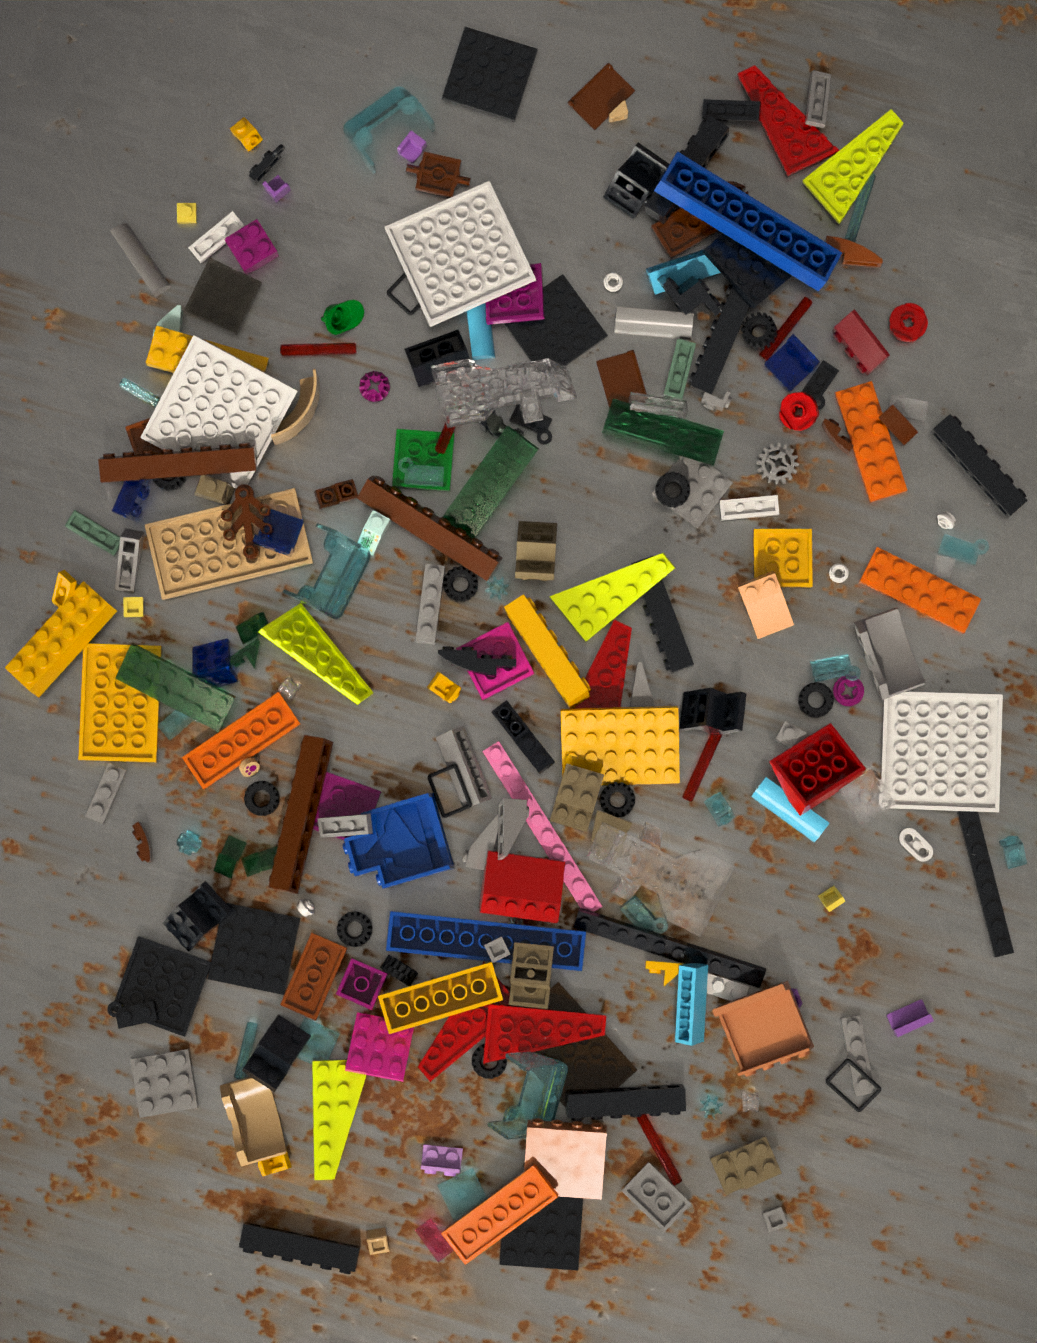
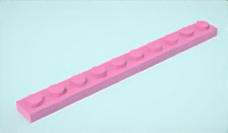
M498 741L482 751L512 799L527 800L529 816L526 822L549 859L565 861L563 881L579 907L592 912L601 908V903L500 742Z

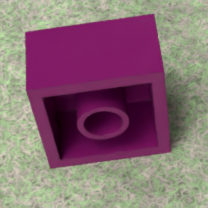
M257 219L224 239L246 276L279 257L276 248Z
M351 958L336 995L373 1010L388 973Z

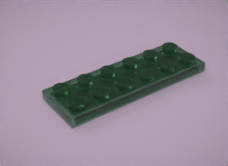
M612 399L602 433L714 466L724 431Z
M507 426L442 517L449 520L450 524L455 528H461L466 531V535L476 538L539 448L510 426Z
M134 643L130 645L115 678L217 732L221 730L236 699V696Z

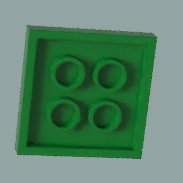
M397 429L392 486L450 491L455 434Z

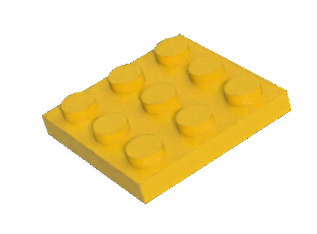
M753 529L754 578L774 571L780 588L813 587L812 529Z

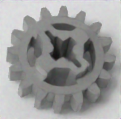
M771 443L769 450L764 447V454L759 453L758 457L762 460L756 462V465L761 466L757 471L763 472L761 478L767 477V483L774 480L775 485H778L779 481L785 484L786 478L791 481L793 479L791 474L797 473L794 467H798L799 463L794 461L798 456H792L794 449L788 451L787 444L782 448L780 443L776 447ZM773 452H779V454L775 456L769 455ZM785 455L789 458L790 464L786 462ZM780 460L781 466H779L778 468L774 467V462ZM765 463L769 465L770 473L766 470ZM780 472L786 473L783 476H776Z

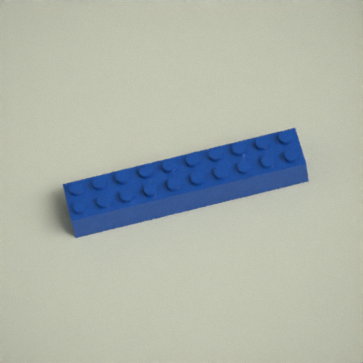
M678 151L654 189L661 196L817 291L826 284L842 254L841 251Z
M390 911L386 951L492 962L484 945L502 937L510 955L496 962L512 964L514 943L517 942L554 946L552 968L582 971L586 932Z

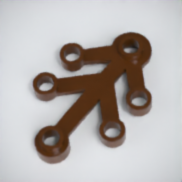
M243 484L235 490L236 499L228 510H224L221 513L222 520L231 522L234 518V513L242 505L241 515L230 529H226L223 532V537L228 541H233L236 538L237 532L244 524L246 546L243 549V554L246 558L255 560L260 555V549L254 545L252 523L267 536L271 535L274 529L272 525L265 523L250 511V504L256 507L262 516H269L271 508L254 497L252 487ZM242 491L247 492L245 497L241 496ZM267 507V513L263 514L262 509ZM229 512L230 518L225 519V514ZM266 526L270 527V531L268 533H265L264 528ZM231 531L232 537L227 538V533ZM249 548H253L251 555L248 554Z

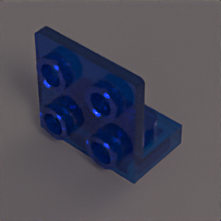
M792 334L787 339V342L764 365L788 391H792L819 365L820 361Z
M145 480L125 481L112 512L132 521L135 520V517L138 518L142 511L143 499L146 500L150 493L149 485Z
M271 509V514L264 516L263 521L273 526V533L267 535L262 533L260 529L258 535L255 534L253 543L292 557L304 521ZM269 526L264 528L265 533L270 531Z
M228 638L192 648V678L201 691L238 682V675L230 665V641Z

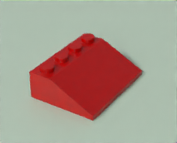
M831 723L770 760V764L788 801L800 816L858 780L866 770L865 766Z
M488 850L478 906L480 913L558 923L565 861L508 853L503 860H498V852Z

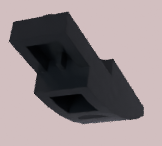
M443 646L442 650H438V655L447 662L477 674L497 676V668H516V659H512L511 655H501V659H494L493 655H481V658H477L478 652L473 650L474 647H462V650H454V647Z
M507 700L492 711V714L539 774L555 763Z

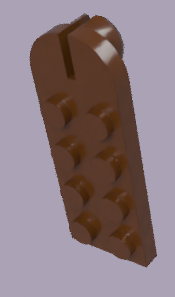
M728 181L731 185L745 192L746 187L744 185ZM683 208L673 212L665 224L658 221L651 225L652 230L670 259L719 231Z

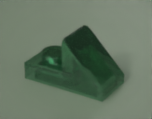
M264 612L258 613L236 626L242 644L263 637L259 631L268 624Z
M256 639L227 658L226 662L231 668L234 666L238 668L245 663L244 659L248 658L256 670L262 643L259 639Z
M229 835L222 852L218 855L213 871L232 879L247 843Z
M278 846L241 858L247 877L273 869V860Z

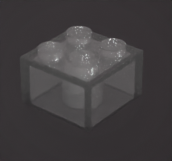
M872 769L839 789L840 794L859 824H865L896 804L877 772Z

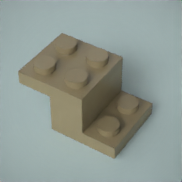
M519 521L515 578L522 580L537 579L541 581L554 580L557 523Z
M566 763L550 821L587 832L604 774Z
M514 943L509 1006L548 1010L554 946Z
M766 1136L748 1144L745 1142L710 1158L725 1195L742 1188L748 1189L782 1174Z

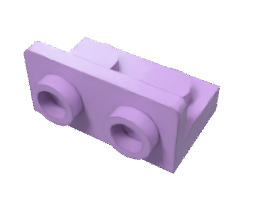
M424 1144L421 1169L425 1170L424 1173L436 1174V1171L444 1172L445 1176H456V1173L461 1171L463 1148Z

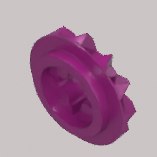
M372 371L366 373L360 379V393L368 401H381L389 393V380L382 372ZM370 380L374 383L380 382L378 385L379 393L375 389L369 390L371 387Z
M846 675L835 682L833 694L840 705L854 706L862 700L864 686L857 677ZM845 685L848 688L856 687L851 692L852 697L848 694L841 695L845 691Z

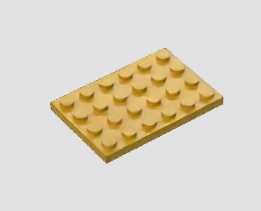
M87 644L84 647L78 760L157 763L162 646Z
M678 706L561 709L562 777L567 763L604 774L601 785L614 784V782H617V784L623 782L626 785L680 783Z

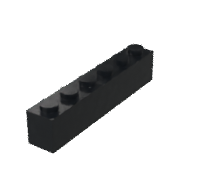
M712 116L701 122L698 133L692 135L687 143V148L680 151L681 154L704 168L729 136V127ZM657 192L649 195L644 202L645 213L662 224L666 223L678 206Z
M730 284L725 293L728 296L726 303L721 302L719 307L721 310L718 320L714 319L710 328L713 331L711 338L707 337L704 342L703 348H706L703 355L699 354L696 361L697 371L696 373L692 372L688 383H691L689 389L703 395L705 392L712 395L750 306L744 297Z
M949 414L931 430V434L1006 518H1009L1028 501L1026 494L1022 489H1017L1012 484L1014 481L1008 474L1004 475L1000 470L1001 466L996 460H991L987 456V450L974 441L975 437L973 434L962 428L961 421L956 416Z
M650 556V557H647V558H645V559H642V560L636 561V562H634V563H631V565H633V564H635V563H638V562H640V561L646 560V559H648V558H651V557H653V556ZM661 580L640 598L643 597L645 603L642 607L646 617L650 616L652 621L649 624L652 634H656L659 641L656 642L657 648L660 653H664L665 659L663 663L666 671L670 670L671 674L692 667L694 663L663 580Z
M682 1084L565 1091L566 1115L572 1121H582L586 1117H591L592 1120L603 1119V1116H610L613 1119L622 1118V1115H630V1117H641L642 1114L660 1116L661 1113L667 1112L670 1115H679L681 1112L686 1111V1091Z
M248 1222L243 1224L239 1248H243L245 1253L254 1254L255 1251L262 1252L264 1257L273 1258L276 1255L281 1256L283 1261L293 1262V1259L300 1260V1264L312 1266L313 1263L319 1264L320 1268L325 1270H331L332 1267L340 1269L339 1272L344 1274H351V1271H356L361 1246Z

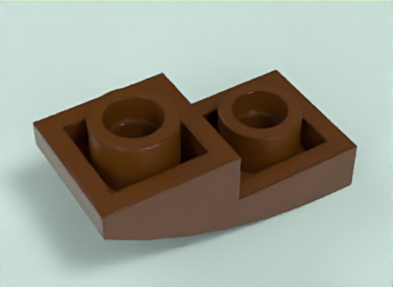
M893 404L878 417L903 445L918 433Z
M825 418L821 424L825 433L840 450L848 455L854 446L851 444L852 441L843 435L841 437L838 436L842 429L838 427V422Z
M353 479L314 491L319 510L336 506L358 497Z
M137 822L132 825L134 828L132 833L138 841L142 840V843L136 846L139 850L136 853L142 862L151 863L153 861V854L148 834L142 823Z

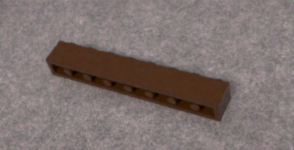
M247 442L239 443V447H231V444L219 445V448L213 449L211 445L200 446V450H192V447L180 448L181 451L174 452L172 448L161 449V453H154L153 450H144L142 454L135 455L133 451L123 452L122 456H115V453H106L98 459L100 482L256 471L255 445L250 446V443Z
M373 475L368 478L357 497L363 503L486 581L493 576L503 559L499 556V552L492 548L488 549L479 539L466 535V531L461 528H455L446 518L436 516L432 509L422 507L416 499L403 495L399 488L389 486L379 476Z
M304 735L301 742L300 755L296 762V772L291 783L292 789L287 800V810L282 822L283 827L278 839L277 853L273 860V870L269 877V888L294 894L299 892L333 742L325 738Z

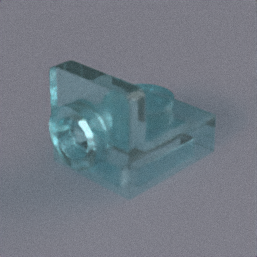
M721 792L704 801L718 827L730 823L735 817Z
M1008 836L1004 840L999 841L1008 869L1027 864L1024 846L1018 836Z

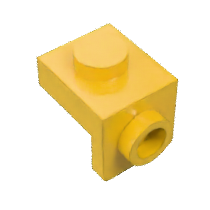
M245 117L230 128L232 134L244 145L247 151L252 150L263 140L256 128Z
M440 672L436 673L427 686L429 690L449 703L458 698L459 691L461 690L459 685L449 680Z
M287 1152L283 1155L258 1162V1168L262 1176L292 1168Z

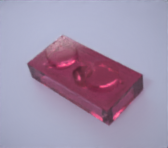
M431 1218L415 1229V1232L438 1262L454 1251Z

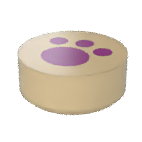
M247 758L239 765V770L245 777L255 775L260 768L255 758Z

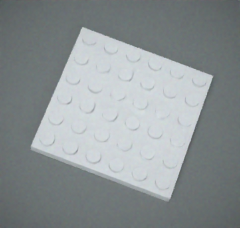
M490 181L384 227L430 327L536 281L535 275Z
M193 335L140 438L161 449L172 448L173 452L181 451L180 448L192 447V450H200V446L211 445L213 449L219 448V445L231 444V447H239V443L249 442L250 446L255 445L258 467L272 440L271 434L276 433L298 390L206 340ZM255 471L209 475L227 482L237 489L240 485H248Z
M903 692L884 699L880 808L999 813L1003 695Z

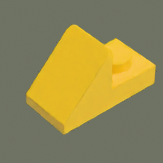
M66 570L58 572L52 602L58 608L79 586L77 580Z
M645 961V969H649V973L661 974V970H664L663 986L679 974V965H682L681 963Z

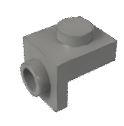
M727 390L723 400L705 392L701 403H704L703 406L709 410L714 411V409L722 412L724 407H729L732 397H729L731 391Z

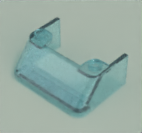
M395 87L344 124L343 131L346 138L373 174L376 173L375 164L364 150L372 143L370 130L400 109L406 115H413L417 112L431 132L435 131V124L418 99L404 87Z
M317 523L315 527L327 533L324 540V549L330 555L314 587L305 585L299 590L298 594L285 589L282 593L328 617L338 619L343 615L369 563L370 551L339 531Z
M530 1051L506 1053L505 1057L518 1065L521 1070L527 1071L518 1105H512L507 1108L503 1120L488 1122L487 1126L507 1140L526 1138L528 1120L540 1118L543 1121L555 1120L568 1067L560 1060Z

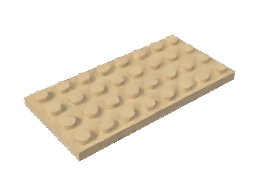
M293 488L256 497L261 503L270 506L271 514L269 516L260 515L258 509L250 504V511L265 523L272 525L274 529L273 533L267 536L252 523L254 545L260 549V555L255 560H250L243 554V549L246 546L244 524L237 532L236 538L233 541H228L223 537V532L226 529H230L241 515L242 505L234 513V518L231 522L222 520L221 513L224 510H228L232 503L145 524L162 600L313 564L296 489ZM264 507L262 513H267L268 508ZM229 512L225 514V519L230 518ZM269 526L264 528L265 533L270 531ZM231 531L227 533V538L232 537ZM253 548L248 549V554L251 555Z

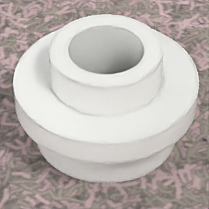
M609 273L605 276L604 287L608 291L616 292L621 289L623 280L619 274ZM615 280L617 284L612 286L609 282Z
M944 511L937 516L938 524L942 528L952 529L955 526L956 519L951 513Z
M834 564L829 570L830 579L836 583H842L848 578V569L843 564ZM836 570H840L842 572L841 577H837L835 575Z
M300 899L299 904L296 905L299 912L305 917L313 915L314 905L308 899Z

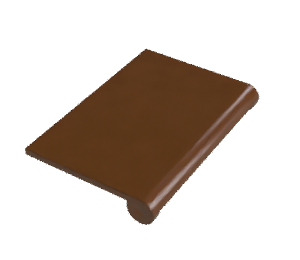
M607 63L567 103L596 130L609 117V114L621 102L626 101L635 90L613 69L610 63Z
M634 350L596 361L612 416L650 405Z

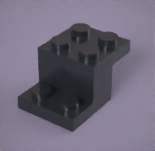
M638 142L629 158L617 170L603 198L632 218H635L646 198L654 192L669 163Z
M662 275L657 279L684 315H687L701 303L714 316L721 313V310L718 308L721 304L715 296L707 293L710 289L700 278L696 279L692 276L679 287L670 277L666 278Z
M711 687L684 692L679 730L690 731L699 729L713 735L742 731L747 693L735 692L727 694Z
M205 881L192 895L173 910L163 924L189 952L202 938L215 929L232 909Z
M278 1014L259 1041L254 1053L243 1067L242 1072L275 1093L311 1035Z

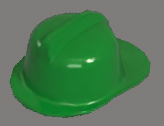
M354 299L339 304H331L324 311L321 320L325 323L327 330L331 334L338 335L360 324L364 317V308L359 301Z

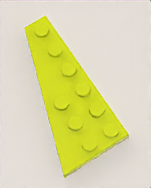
M892 109L802 181L839 225L903 127L904 123Z
M664 553L552 595L550 598L583 639L588 641L676 567Z
M301 603L260 629V634L357 705L374 693Z
M347 1059L312 1061L314 1180L335 1179L366 1079L364 1074L345 1071Z

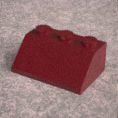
M855 309L832 330L834 332L832 334L834 339L844 345L845 353L849 358H854L857 362L856 367L862 374L870 375L886 363L890 356Z

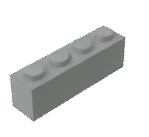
M425 563L416 643L436 645L445 566Z

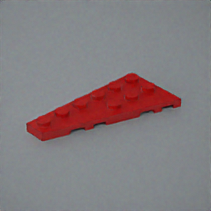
M755 65L737 74L749 100L761 102L760 122L787 177L840 151L815 126L805 124L806 116Z
M614 619L585 677L591 689L589 691L590 697L573 709L621 707L631 627Z
M497 977L503 1000L491 1003V1005L509 1006L510 992ZM488 1005L448 1017L418 1065V1068L430 1082L486 1036Z
M489 1004L483 1064L604 1036L607 1015Z

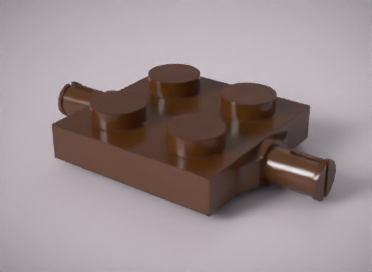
M429 152L423 153L419 166L407 163L406 172L417 174L415 190L444 197H453L458 183L469 186L471 178L460 176V159Z

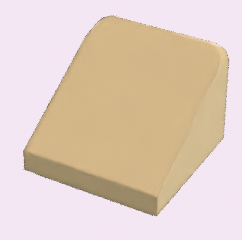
M626 101L621 102L609 114L610 123L628 118Z
M386 1228L366 1231L370 1255L390 1252Z

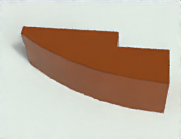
M826 236L825 238L826 243L842 252V264L881 267L883 263L882 258L860 244L839 237Z

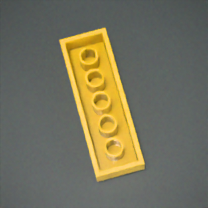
M156 326L146 365L174 373L193 336ZM206 340L266 373L269 358Z
M83 581L6 665L5 669L39 698L113 617L117 610Z
M523 594L504 606L507 616L568 707L573 709L590 697L589 691L591 690L588 682L584 677L580 678L578 676L580 674L579 669L573 661H568V653L563 645L558 646L557 637L552 629L547 630V622L541 613L537 615V609L530 597L526 598Z
M492 962L378 996L389 1034L503 1000Z

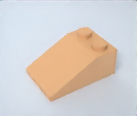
M774 571L737 585L758 639L794 625Z

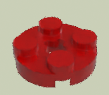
M905 303L896 307L889 317V331L895 338L903 342H915L923 336L928 326L925 311L914 303ZM911 318L913 326L906 327L903 320Z
M794 392L782 400L779 414L782 423L787 428L802 431L810 428L816 422V419L819 417V410L815 399L806 392ZM797 406H798L799 408L802 407V409H803V411H802V414H803V415H802V416H801V415H795V412L797 411V410H796V407H797Z

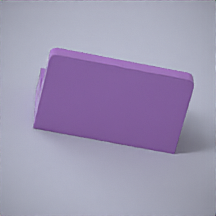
M923 1000L913 1002L886 1015L896 1037L934 1021L931 1014L928 1013Z

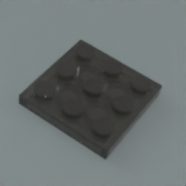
M209 258L185 310L237 335L262 282Z

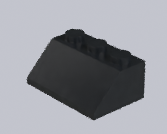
M459 329L404 349L418 387L429 385L431 382L445 379L453 374L465 372L467 369L473 368Z

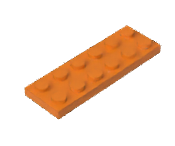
M872 381L835 392L834 394L848 437L852 441L851 444L854 445L852 449L870 503L906 492L907 487L888 429L878 418L882 414V410Z
M876 547L859 581L962 634L965 633L981 601V598L879 547Z
M277 692L184 755L182 759L203 790H205L239 767L243 760L254 757L301 724L282 695Z
M533 1164L443 1230L441 1234L466 1265L558 1198L559 1194L538 1167Z

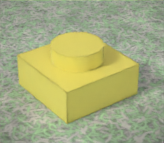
M177 203V223H197V204Z
M123 597L125 618L144 617L143 597Z
M835 886L818 895L820 901L829 912L846 902Z

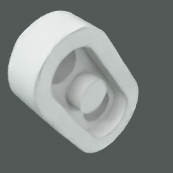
M906 828L900 832V844L916 860L924 862L931 859L933 855L932 846L916 830ZM907 834L911 835L912 840L910 842H907L905 840V836ZM921 848L926 851L924 856L919 854Z

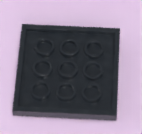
M465 27L442 100L515 122L538 49Z
M724 233L702 251L754 309L792 277L791 274Z
M563 274L543 288L545 319L503 323L545 381L608 337Z
M226 903L232 910L219 923L208 980L284 995L301 918Z
M138 936L115 1001L120 1002L123 1007L154 1001L158 1020L147 1023L186 1037L212 962ZM113 1006L112 1011L118 1012V1006Z
M558 1196V1198L501 1238L499 1265L578 1271L583 1198Z

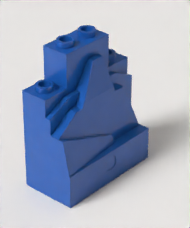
M426 793L362 812L361 814H371L373 833L344 838L345 843L342 844L345 854L349 855L350 862H348L350 873H354V876H360L378 871L376 880L379 886L382 885V889L455 869L433 793Z

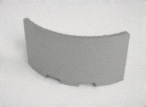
M893 608L854 622L859 644L863 646L865 652L864 658L869 670H872L874 684L882 700L926 684L908 643L898 608Z

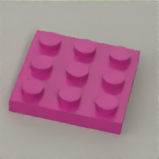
M508 622L456 648V650H462V647H474L473 650L478 652L477 658H481V655H493L494 659H501V655H511L512 659H516V668H497V676L482 675L468 671L482 700L534 675Z
M357 1012L345 1071L403 1082L414 1027L389 1034L384 1017Z

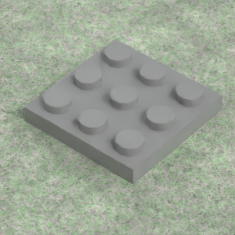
M686 448L668 473L679 472L685 476L690 483V495L683 505L676 508L671 507L670 509L698 529L733 482L690 449ZM676 482L666 484L664 490L667 496L672 498L679 496L681 493L679 484ZM654 489V491L652 492V495L657 498V496H656V494H655V489Z
M189 1049L130 1059L139 1118L198 1108Z

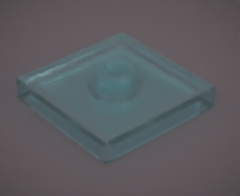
M304 1017L300 1029L310 1034L311 1037L298 1058L310 1064L316 1060H329L340 1033Z
M473 1168L437 1185L454 1221L460 1219L487 1199Z

